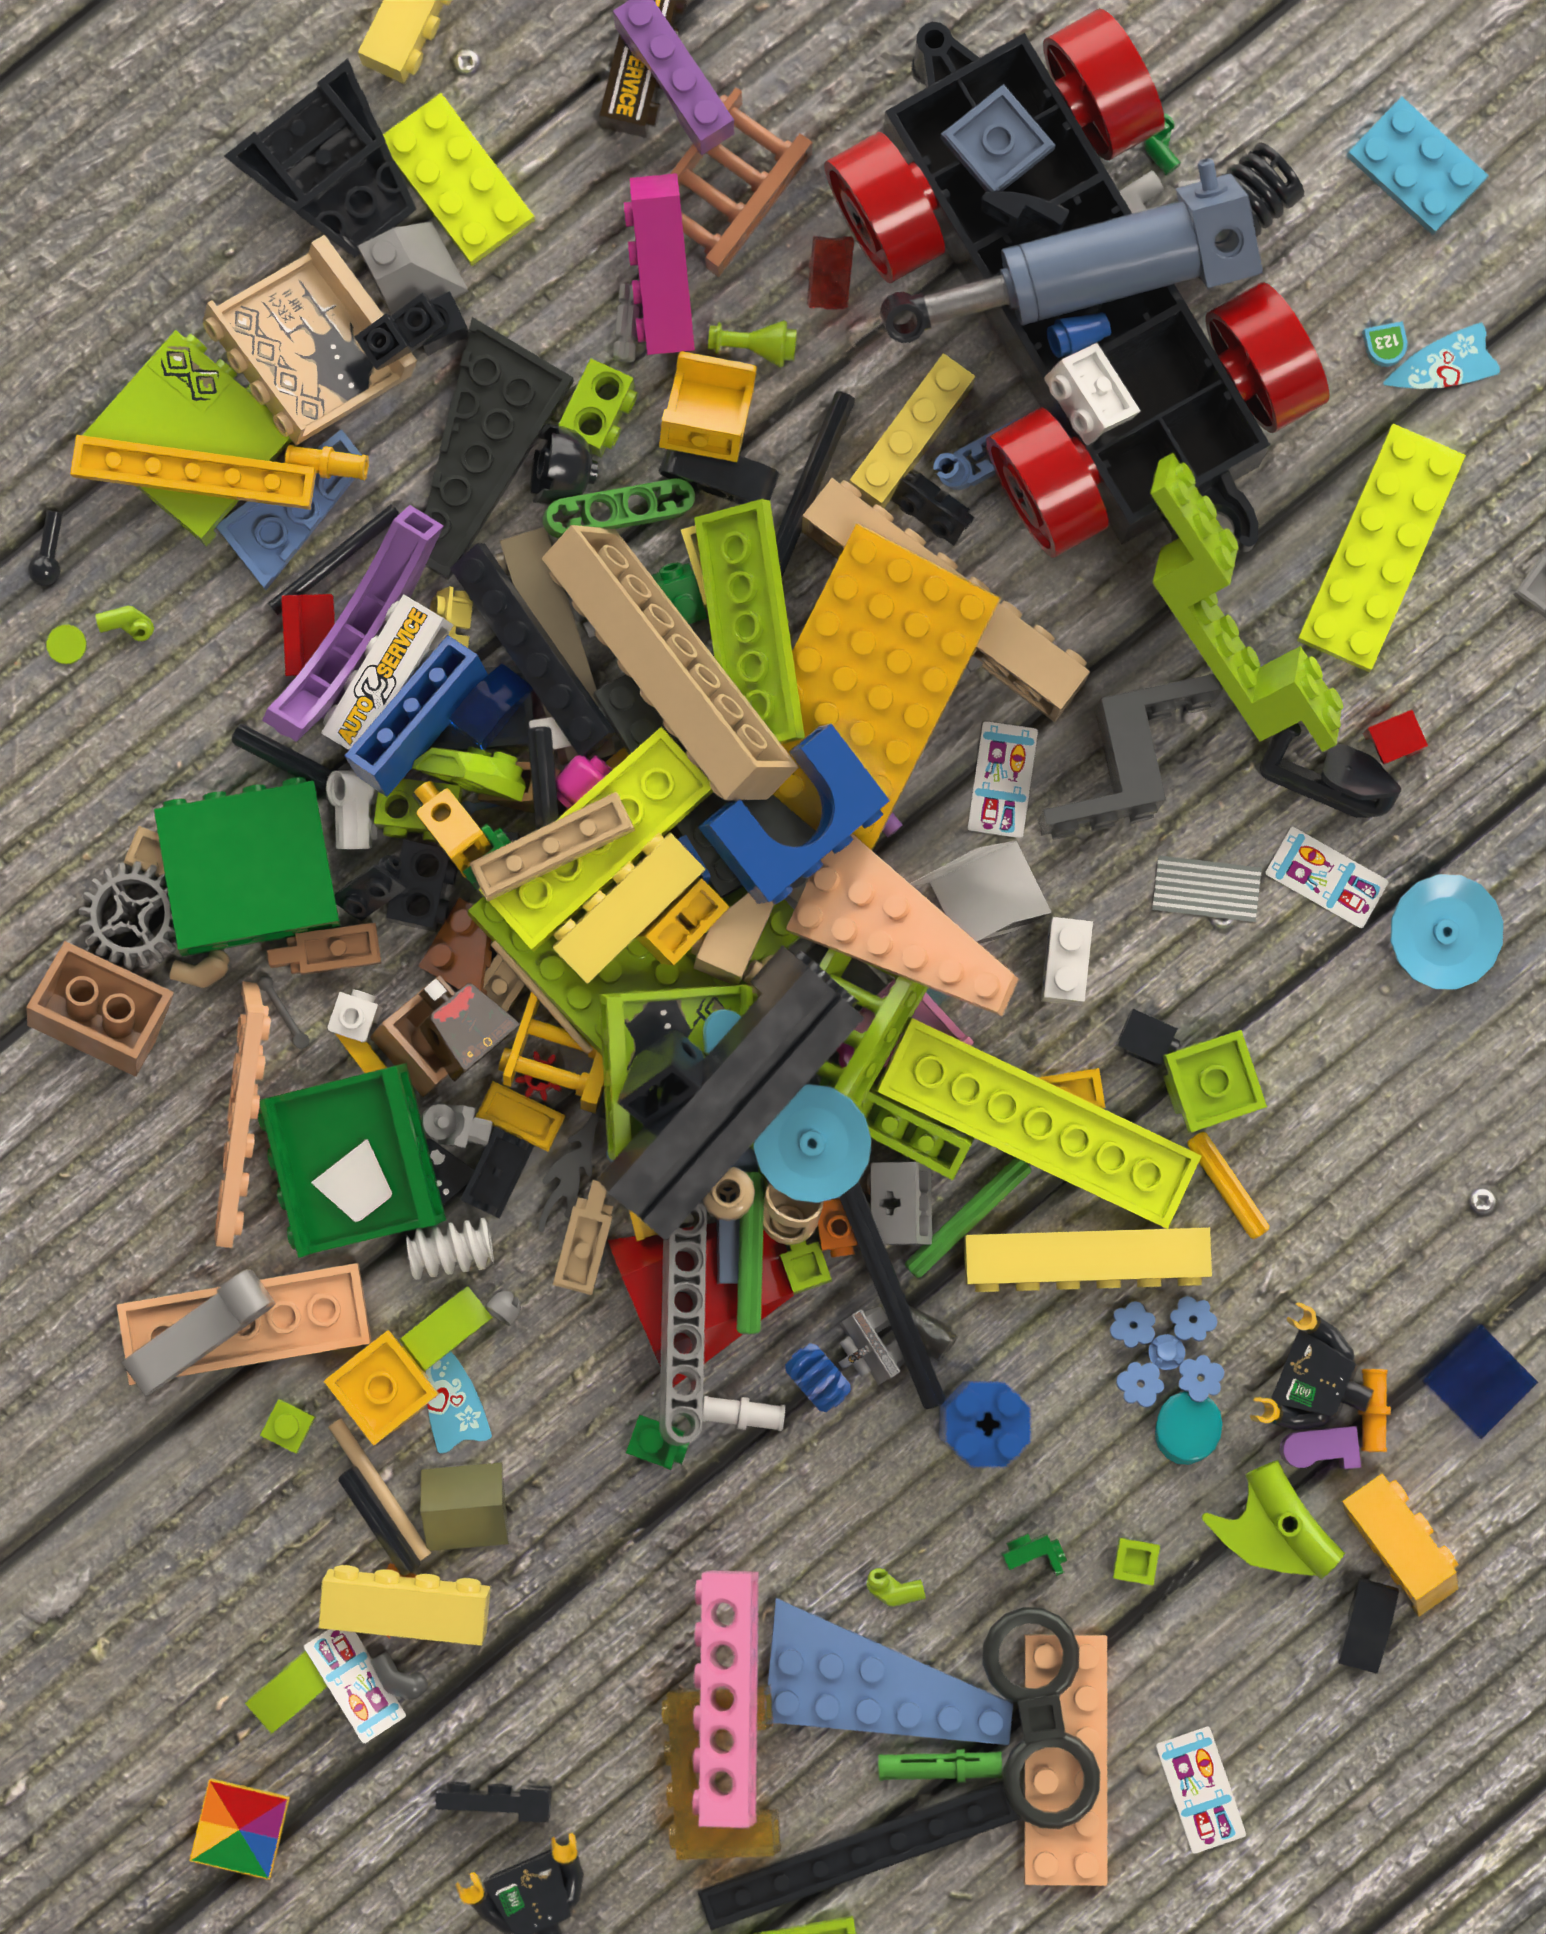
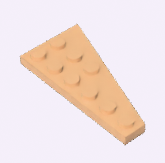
M851 833L853 841L836 854L831 850L820 859L823 866L809 877L786 927L787 931L1003 1016L1019 978Z
M242 981L241 989L246 1015L240 1014V1017H238L237 1046H239V1052L234 1055L227 1116L230 1141L224 1143L223 1173H225V1179L220 1182L214 1233L216 1246L232 1248L234 1235L242 1234L244 1211L237 1210L239 1196H247L249 1173L243 1172L245 1158H252L254 1148V1134L248 1133L250 1119H257L260 1095H257L258 1084H255V1080H263L265 1068L263 1045H260L261 1040L268 1041L271 1017L268 1016V1006H263L259 986L257 983Z

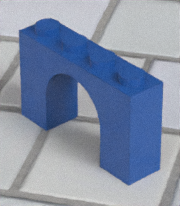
M832 724L818 727L789 751L816 787L822 804L819 826L807 842L798 847H789L776 842L768 836L740 799L726 803L698 827L757 904L772 901L775 905L785 899L793 891L790 885L800 876L806 879L817 872L823 866L820 859L831 850L836 854L853 841L850 834L861 825L865 829L880 819L883 815L880 809L890 801Z

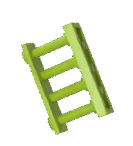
M828 949L819 966L858 1000V1005L874 1012L875 1018L867 1031L860 1033L854 1030L843 1042L854 1048V1054L846 1067L841 1069L826 1061L816 1074L833 1082L834 1089L851 1098L859 1108L929 987L870 965L895 978V983L889 994L880 998L841 978L852 957Z

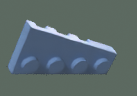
M342 429L316 448L322 450L324 446L333 447L335 452L362 455ZM316 473L311 510L247 501L222 520L216 528L262 587L267 590L355 478L332 475L330 479H325Z

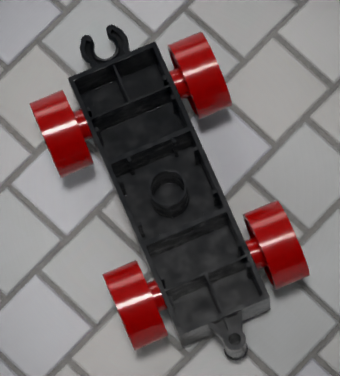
M1101 8L1096 9L1046 37L1043 41V51L1049 73L1025 33L979 58L953 38L951 31L946 25L940 22H930L920 28L917 33L915 56L912 60L911 72L915 81L918 84L926 85V88L885 111L883 133L877 132L824 163L829 186L848 227L872 266L886 282L893 283L943 255L945 247L967 284L982 281V279L987 280V278L1001 275L1000 269H1003L1002 249L1056 235L1025 217H1022L1016 230L981 212V201L986 191L941 139V134L1003 84L1055 144V149L1002 192H1014L1038 197L1069 210L1066 224L1060 233L1133 214L1098 155L1104 160L1110 161L1163 131L1165 118L1158 92L1144 61L1127 33L1110 13ZM1261 282L1207 312L1205 322L1210 342L1175 284L1040 321L1037 320L1025 325L1019 323L1014 308L1010 309L1008 304L997 306V308L992 307V309L987 308L984 311L1040 406L1038 409L986 438L987 450L996 474L1014 509L1034 540L1051 558L1059 556L1108 528L1109 524L1121 545L1161 522H1164L1171 532L1172 542L1180 538L1151 495L1158 462L1172 453L1180 464L1185 463L1190 468L1195 478L1194 486L1202 497L1206 495L1212 501L1217 514L1226 517L1231 522L1233 535L1236 538L1239 550L1248 552L1253 549L1258 540L1259 523L1252 505L1244 493L1237 489L1234 481L1258 468L1270 447V443L1260 426L1269 433H1275L1325 405L1329 401L1330 396L1323 366L1308 334L1288 303L1271 285ZM1103 312L1110 323L1111 334L1097 343L1140 409V412L1134 418L1104 432L1095 442L1086 445L1080 435L1073 429L1070 419L1058 400L1053 397L1049 386L1045 382V376L1062 359L1066 358L1065 356L1057 358L1052 352L1048 342L1047 328L1054 325L1057 319Z

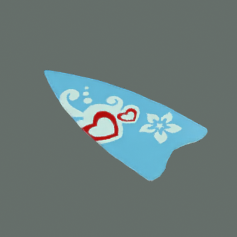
M1477 323L1427 345L1399 366L1384 381L1383 385L1414 389L1450 387L1497 375L1500 373V367L1486 350V329L1484 325Z
M450 1352L426 1370V1374L429 1376L428 1380L439 1393L437 1397L427 1404L430 1424L439 1453H446L452 1450L455 1445L463 1440L486 1441L492 1437L483 1406L473 1383L459 1360Z

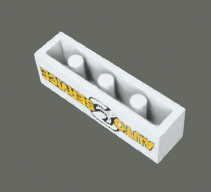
M404 594L400 601H396L390 606L385 617L386 625L379 636L376 635L370 640L364 653L366 656L359 670H354L350 674L344 685L346 692L339 704L333 705L324 718L323 724L325 727L321 734L348 750L427 660L453 627L452 623Z

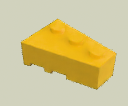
M1382 1473L1343 1500L1344 1511L1373 1553H1376L1390 1571L1389 1576L1394 1583L1400 1585L1414 1603L1411 1607L1417 1616L1420 1617L1458 1590L1457 1572L1454 1568L1459 1566V1564L1445 1545L1438 1548L1429 1535L1434 1533L1425 1517L1420 1512L1413 1515L1405 1502L1409 1500V1497L1395 1479L1389 1483Z

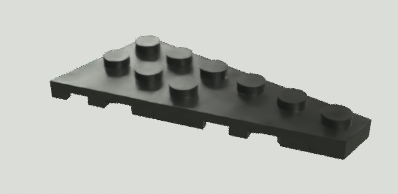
M625 674L594 692L593 697L629 755L660 727L686 753L687 749L681 741L666 730L663 725L664 719L655 707L650 706L641 697V689L632 677ZM713 792L674 826V829L680 838L684 835L688 837L711 875L708 884L721 898H724L743 887V885L698 828L726 803L734 801L725 800ZM773 794L767 800H741L768 836L782 845L798 847L807 842L816 832Z

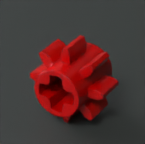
M534 1051L533 1057L535 1061L553 1066L556 1061L555 1055H551L547 1061L541 1060L539 1053ZM525 1074L515 1079L516 1083H527L529 1086L525 1092V1097L530 1098L536 1091L540 1092L541 1098L546 1102L548 1100L547 1091L553 1088L558 1092H562V1088L559 1085L550 1082L547 1085L540 1082L537 1087L533 1086L534 1077Z

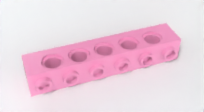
M707 1571L702 1573V1580H697L695 1587V1601L697 1605H701V1622H697L695 1626L696 1647H701V1664H696L694 1671L695 1688L700 1689V1706H696L694 1710L695 1731H700V1748H695L693 1768L695 1773H700L699 1790H695L693 1794L694 1815H699V1826L749 1828L756 1823L758 1572ZM721 1603L729 1604L734 1610L735 1618L731 1625L721 1623L717 1617V1609ZM720 1645H726L732 1649L734 1662L731 1667H725L718 1662L716 1652ZM719 1687H726L732 1692L734 1703L730 1709H725L717 1703L716 1692ZM719 1729H725L732 1735L733 1747L730 1751L722 1750L717 1745L715 1737ZM718 1771L726 1772L731 1776L733 1788L730 1793L722 1792L717 1788L715 1776Z

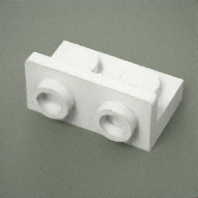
M1098 343L1062 359L1045 376V382L1049 386L1051 394L1058 400L1070 419L1073 429L1080 435L1086 445L1095 442L1104 432L1134 418L1140 412V409Z

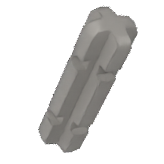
M622 284L619 290V302L621 305H618L615 339L618 341L614 342L613 355L616 361L633 362L636 351V344L633 341H637L636 319L639 318V307L637 306L639 304H634L632 284Z

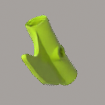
M1279 1460L1267 1463L1245 1474L1248 1483L1247 1503L1244 1513L1239 1518L1229 1520L1210 1513L1202 1514L1203 1522L1223 1544L1252 1566L1282 1573L1313 1575L1323 1579L1345 1555V1552L1321 1528L1300 1500ZM1290 1516L1293 1520V1525L1291 1529L1285 1531L1282 1527V1522L1286 1517Z

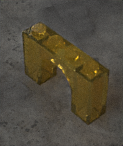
M771 1684L757 1685V1730H767L773 1726ZM719 1687L716 1692L717 1703L725 1709H730L734 1703L732 1692L726 1687ZM674 1689L667 1692V1699L662 1701L661 1714L663 1724L669 1725V1741H665L664 1760L666 1766H671L672 1782L667 1784L666 1798L668 1807L674 1809V1824H670L669 1844L671 1849H676V1860L775 1856L781 1851L779 1809L756 1810V1823L749 1828L699 1826V1815H694L693 1794L695 1790H699V1783L693 1768V1756L695 1748H700V1731H695L694 1710L696 1706H700V1689ZM719 1729L717 1733L728 1731L725 1729Z

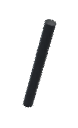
M390 504L269 601V606L279 615L282 612L283 595H304L389 527L392 521L400 514L398 510Z

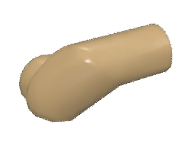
M222 950L211 951L209 957L197 965L175 960L171 968L170 979L200 988L209 987L227 973L230 961L229 956Z

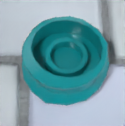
M1183 1391L1171 1396L1163 1404L1156 1421L1155 1437L1159 1450L1167 1459L1176 1464L1191 1465L1208 1457L1216 1449L1221 1438L1223 1423L1219 1408L1209 1397L1203 1402L1193 1401L1189 1396V1391Z

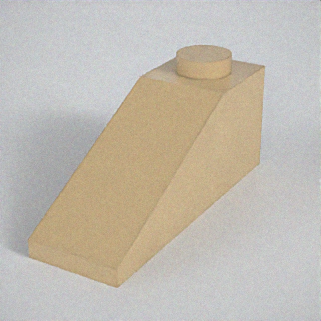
M748 893L726 910L709 928L708 933H705L693 945L690 953L697 956L693 968L731 985L740 984L774 907L772 901L757 904Z

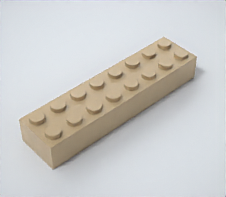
M831 478L802 516V533L837 559H839L855 525L860 524L966 579L956 571L958 565L951 558L941 552L937 556L924 547L926 541L919 534L909 528L905 532L892 523L894 518L888 511L877 504L870 507L860 499L862 496L861 492L845 480L838 483ZM971 576L968 580L990 592V589L977 578ZM1003 600L1001 604H998L973 656L983 663L981 666L983 669L1056 722L1085 684L1090 673L1085 668L1087 662L1071 649H1067L1066 652L1052 643L1055 638L1047 630L1039 625H1035L1033 628L1020 619L1022 613L1015 606Z
M571 525L541 558L550 569L549 575L552 580L566 590L573 599L572 605L580 615L586 617L595 628L594 634L603 645L611 649L618 659L617 664L626 675L632 677L641 689L640 695L644 701L650 706L655 707L664 719L663 725L666 730L681 741L687 749L686 755L695 766L701 768L709 778V784L714 793L725 800H767L794 773L798 765L616 529Z

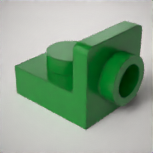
M639 1414L626 1454L663 1466V1468L672 1470L674 1462L682 1465L689 1443L680 1446L669 1444L660 1433V1421ZM672 1426V1430L676 1435L684 1436L685 1430Z

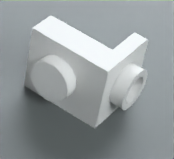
M355 989L352 990L351 995L339 992L328 1024V1030L360 1042H366L373 1022L378 1024L383 1008L374 1003L376 997Z

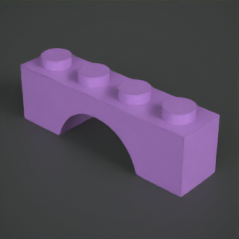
M629 0L613 10L615 28L635 58L641 60L653 74L670 101L680 125L699 153L703 155L733 136V117L654 0Z

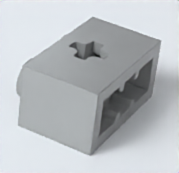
M918 1162L871 1163V1172L867 1177V1191L871 1196V1213L884 1245H931V1169ZM901 1200V1206L895 1208V1201Z

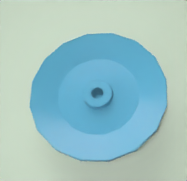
M1437 874L1417 882L1400 898L1391 918L1390 942L1398 963L1412 979L1433 989H1459L1477 982L1493 967L1503 945L1504 922L1497 902L1481 884L1462 875Z
M806 1084L754 1142V1150L759 1168L771 1185L794 1200L813 1203L838 1198L857 1184L869 1163L871 1136L866 1118L852 1099L832 1087Z

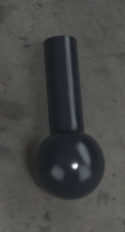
M47 510L40 552L38 556L32 559L28 567L31 580L40 586H50L60 576V565L55 559L63 516L61 512Z

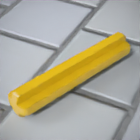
M1203 1131L1190 1138L1187 1142L1188 1147L1191 1151L1202 1156L1199 1161L1200 1165L1251 1239H1256L1270 1229L1269 1224L1208 1134Z

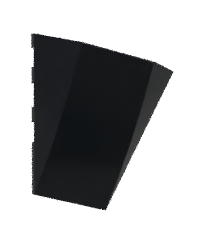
M348 58L319 80L317 88L258 134L254 131L224 155L228 161L354 259L361 255L358 248L360 244L395 228L417 210Z

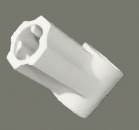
M354 770L333 771L328 777L326 792L329 802L335 806L336 849L372 848L371 806L377 802L378 791L358 778Z

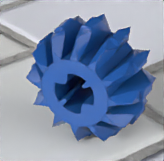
M809 1343L804 1348H800L785 1364L786 1373L819 1411L828 1412L833 1407L836 1408L851 1392L850 1383L815 1344Z

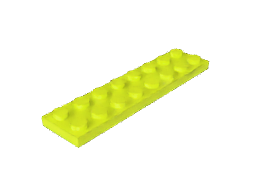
M910 1018L876 1088V1092L1166 1229L1169 1228L1202 1157L1183 1146L914 1018Z

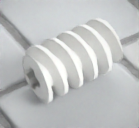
M485 1218L480 1219L479 1228L474 1231L470 1221L466 1220L464 1221L462 1233H458L454 1224L449 1223L447 1233L442 1236L437 1225L432 1226L430 1238H426L420 1228H416L414 1240L410 1241L407 1236L409 1262L412 1276L415 1280L421 1279L424 1267L430 1277H437L440 1264L447 1275L453 1274L456 1262H458L463 1272H469L472 1259L479 1270L485 1269L488 1257H490L494 1264L492 1240L489 1225Z

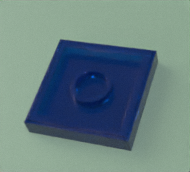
M1478 1324L1422 1380L1478 1439H1482L1538 1383L1482 1324Z

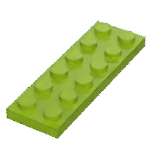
M760 499L694 517L714 658L781 744L805 739L771 502Z

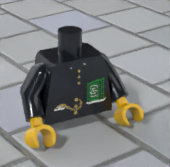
M1300 1302L1296 1303L1295 1305L1303 1309L1304 1316L1298 1322L1287 1316V1322L1298 1328L1299 1331L1271 1399L1256 1397L1253 1400L1264 1405V1414L1262 1416L1250 1415L1251 1420L1263 1423L1271 1422L1293 1430H1302L1324 1426L1330 1418L1338 1419L1344 1404L1366 1412L1373 1397L1374 1389L1353 1381L1358 1370V1365L1353 1362L1354 1350L1336 1327L1317 1316L1311 1307Z
M569 1833L570 1843L566 1846L558 1845L556 1838L552 1837L551 1849L485 1877L483 1881L484 1888L478 1874L472 1872L470 1877L474 1885L469 1888H462L459 1882L455 1884L461 1901L470 1904L482 1919L504 1934H562L558 1923L572 1916V1908L580 1902L584 1878L582 1865L577 1854L574 1833Z

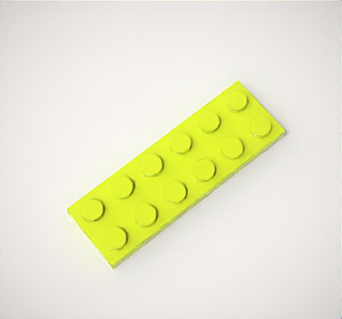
M1392 424L1296 641L1370 673L1466 455L1396 424Z
M660 727L557 819L559 820L617 792L635 831L489 901L490 904L533 952L536 951L565 922L582 910L583 905L599 890L603 891L614 881L612 877L629 861L633 864L644 854L641 849L656 834L666 835L714 791L709 784L710 780L688 759L686 753L667 732Z

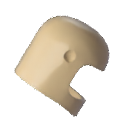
M770 1183L767 1186L764 1198L763 1229L770 1238L778 1243L787 1245L799 1244L810 1238L815 1231L824 1201L813 1203L794 1200L775 1189Z

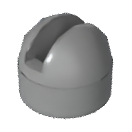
M501 1291L497 1292L489 1300L485 1308L499 1321L511 1326L521 1311V1302L518 1297H514L512 1292Z

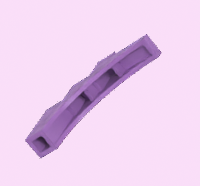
M411 505L392 521L370 567L340 617L300 673L267 708L262 721L275 728L281 735L297 742L321 718H325L333 705L339 704L346 692L344 685L348 677L354 670H359L366 658L364 653L368 643L376 635L379 636L386 625L385 617L390 606L396 601H400L403 594L411 598L444 525Z

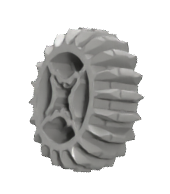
M140 861L134 862L132 873H129V869L124 862L119 863V876L116 877L109 868L104 869L103 874L107 882L102 884L99 880L92 879L91 884L98 889L95 896L89 892H84L82 898L92 903L91 908H79L80 915L91 918L90 921L79 925L80 930L83 932L94 931L93 934L87 937L85 943L90 947L101 943L95 955L104 958L111 952L109 962L118 965L124 957V967L127 970H133L136 958H138L139 964L143 969H148L150 966L148 956L151 954L158 963L164 962V956L160 952V949L163 947L171 953L177 950L175 945L169 942L171 937H176L168 889H166L165 873L156 880L157 866L151 865L145 875H143L144 872L141 870L142 865ZM133 884L147 885L154 888L158 894L152 898L147 896L141 900H133L124 887ZM114 894L117 911L111 919L107 920L108 924L104 926V908L109 898ZM126 903L138 911L141 907L143 908L142 912L137 915L141 928L130 921L125 924V920L130 917L129 908ZM164 905L165 917L162 928L153 937L154 934L150 927V921L160 911L159 908ZM128 931H134L144 945L132 948L121 947L114 944L110 937L115 934L121 935Z

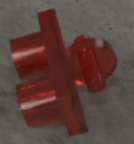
M813 236L812 253L809 260L810 274L807 305L809 308H824L826 310H843L848 308L854 239L852 236L840 238Z

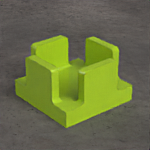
M1242 1030L1211 1038L1163 1055L1168 1074L1164 1075L1163 1078L1176 1114H1182L1188 1133L1267 1107Z

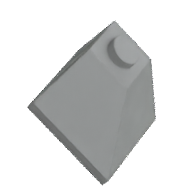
M432 221L392 228L358 246L362 259L391 314H394L421 293H425L432 300L449 291L454 299L468 292Z

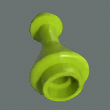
M783 320L753 332L745 333L723 331L721 322H718L717 326L710 325L708 349L715 350V354H719L721 346L749 349L777 367L782 368L785 360L794 361L797 329H789L787 321Z

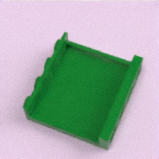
M303 777L291 778L282 781V786L266 789V785L263 784L244 787L240 794L227 796L226 792L223 791L211 792L203 795V800L187 803L186 799H172L163 802V807L154 809L177 947L182 957L294 937L297 933L341 927L314 781L306 782V778Z
M407 1063L260 1100L258 1122L262 1131L267 1132L270 1144L267 1150V1157L271 1169L277 1172L280 1187L277 1189V1197L281 1208L287 1212L290 1226L287 1228V1237L291 1248L297 1251L298 1258L407 1230L421 1229L446 1221L425 1133L421 1126V1117ZM368 1139L392 1191V1195L364 1219L355 1222L311 1182Z

